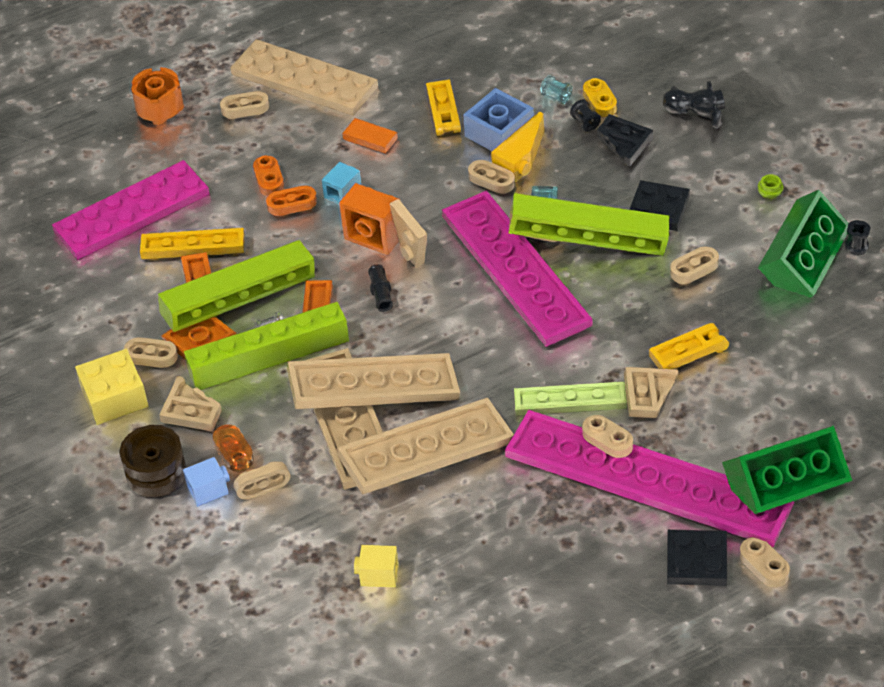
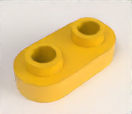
M592 78L583 84V97L590 103V108L594 112L599 113L601 117H607L609 114L614 115L616 113L617 100L605 81Z

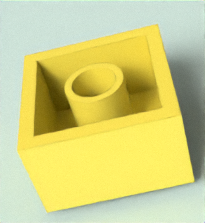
M127 348L75 366L82 392L96 425L149 407L143 383Z

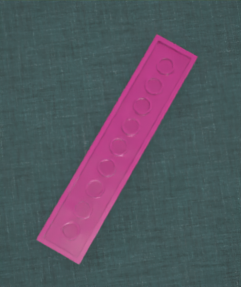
M528 410L505 449V456L507 458L746 539L754 537L763 540L773 548L794 505V501L754 514L731 490L725 474L634 444L633 450L628 456L615 458L587 442L583 438L582 427Z

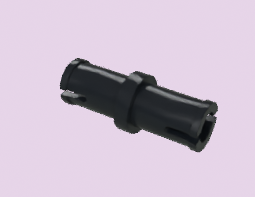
M375 264L368 270L371 280L370 292L375 297L378 311L387 312L393 307L390 296L391 284L386 279L385 268L382 265Z

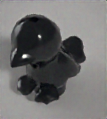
M707 81V89L698 90L693 93H687L673 86L663 96V106L669 113L682 115L692 110L697 115L711 120L713 128L717 129L722 126L721 110L725 109V101L721 89L713 91L711 81Z

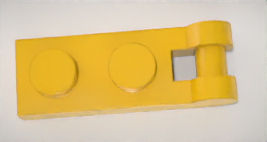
M450 79L426 83L436 136L444 135V132L453 131V134L460 133V121Z
M709 323L650 348L649 357L658 369H676L713 352L721 353L725 351L729 346V342L723 335H719V329L714 323Z

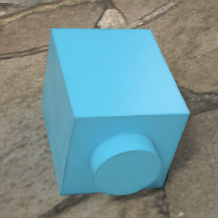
M339 162L322 179L324 198L339 204L355 183L362 185L360 171Z

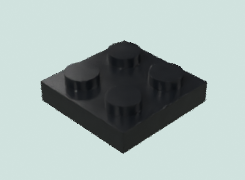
M640 180L629 210L668 215L669 230L678 231L690 197V189Z
M668 529L667 584L727 586V531Z

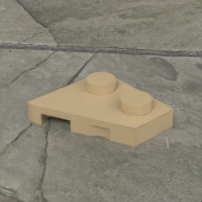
M397 199L390 203V209L400 244V251L405 260H410L415 268L424 264L427 233L402 202Z
M625 367L624 381L629 417L657 418L676 381L678 370Z
M177 376L159 416L162 423L213 432L222 409L220 403L205 396L204 392L197 387L193 389L186 384L183 377Z

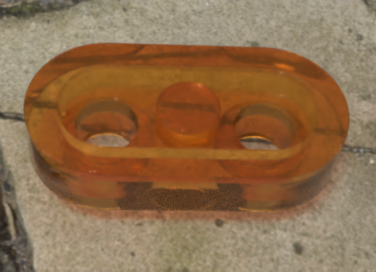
M222 425L214 431V446L230 470L242 472L253 465L252 449L236 426Z

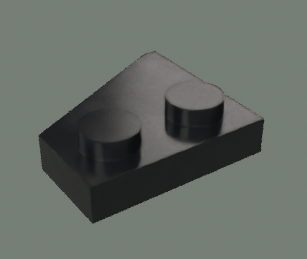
M609 114L597 129V136L627 166H631L652 140L653 130Z

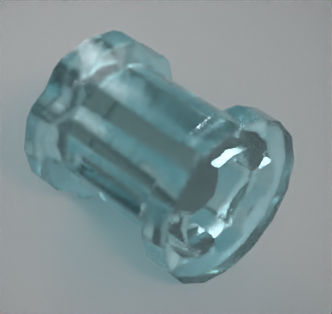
M548 75L543 80L540 90L542 96H551L556 98L560 104H565L572 95L573 86L568 82L563 84L557 81L554 76Z

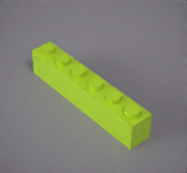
M514 193L510 209L508 234L664 256L669 239V216Z
M297 240L158 293L159 312L172 331L176 332L314 278V257L302 242Z
M334 302L186 350L184 355L189 375L194 387L202 390L349 342L347 320L338 302Z

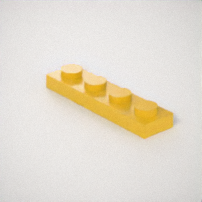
M244 228L141 234L140 255L141 259H158L207 252V255L244 253L245 232Z

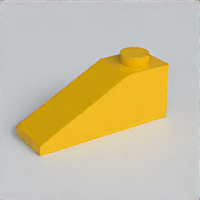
M539 111L491 152L492 163L512 171L515 176V183L523 176H526L532 169L544 134V114Z

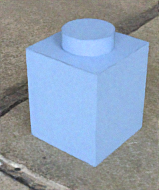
M215 457L183 469L187 488L197 507L229 494L226 484L230 481L229 474L224 465L219 466Z

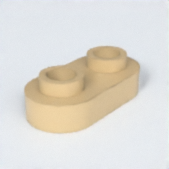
M261 91L229 95L220 102L221 113L224 117L231 119L261 115L269 109V99L267 94Z
M477 160L468 167L469 180L472 183L495 193L505 194L512 191L515 187L513 172L486 160Z
M711 247L697 248L671 263L670 276L677 283H691L717 269L719 254Z
M138 337L129 340L124 346V349L127 348L135 365L166 368L173 365L178 359L176 346L170 341Z
M592 415L583 421L582 435L590 444L615 458L626 457L632 452L633 436L629 431L601 415Z
M270 462L267 465L241 473L235 479L233 487L239 498L251 499L285 486L289 482L291 475L285 463Z
M754 537L742 542L740 546V559L762 583L769 587H781L787 583L790 567L788 562L767 542Z

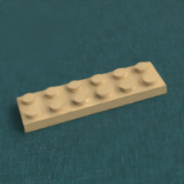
M257 39L230 67L231 74L352 116L357 113L378 87V80Z
M346 348L308 360L352 358L349 349ZM372 405L312 408L343 489L356 487L357 485L339 459L337 450L340 446L383 432Z
M449 353L288 361L287 364L295 409L459 400L460 389Z
M485 398L338 447L337 455L363 495L506 446L514 434L491 401Z

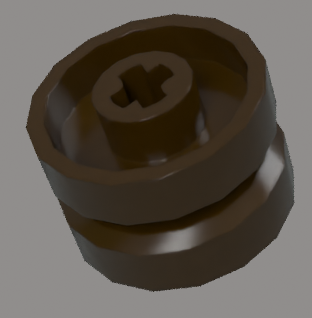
M163 425L139 427L129 433L121 442L119 450L127 484L134 493L144 497L168 495L178 489L185 480L183 469L187 467L180 438L172 429Z

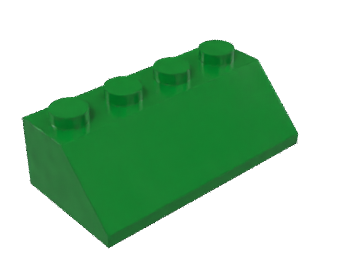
M820 190L798 198L758 269L775 287L807 297H813L847 236L849 223Z
M834 426L722 462L731 490L754 514L853 481Z

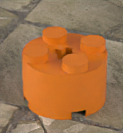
M160 67V71H152V68L139 72L133 78L131 91L136 112L141 118L160 125L183 110L184 104L178 75L173 70Z

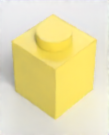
M361 545L360 557H355L354 574H359L361 586L396 587L399 566L397 546Z

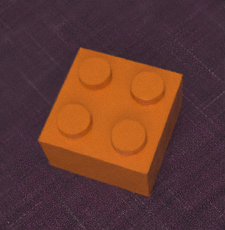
M355 183L339 202L344 239L389 255L399 243L390 209V203L398 198Z

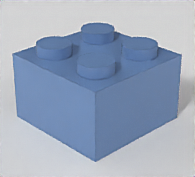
M495 88L463 114L465 137L493 151L534 116V108Z

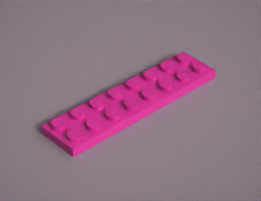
M487 190L442 209L444 220L545 347L592 326L590 315L529 241L522 235L508 234L509 217Z

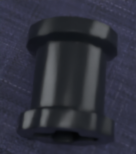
M582 99L572 105L570 115L574 119H578L584 131L590 132L599 126L601 116L590 108V103L587 100Z
M854 220L848 224L847 234L849 236L845 242V249L850 254L862 255L868 251L869 242L867 237L870 234L871 227L867 222Z

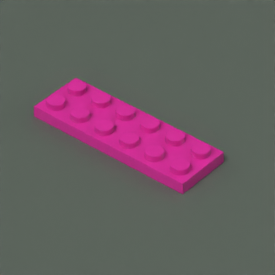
M182 160L52 224L53 231L76 260H79L210 195L209 188L190 166Z

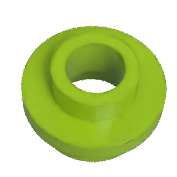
M765 175L758 183V192L764 197H778L783 192L784 185L776 175Z

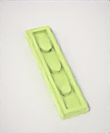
M625 382L514 388L516 416L526 415L528 410L540 414L627 409Z

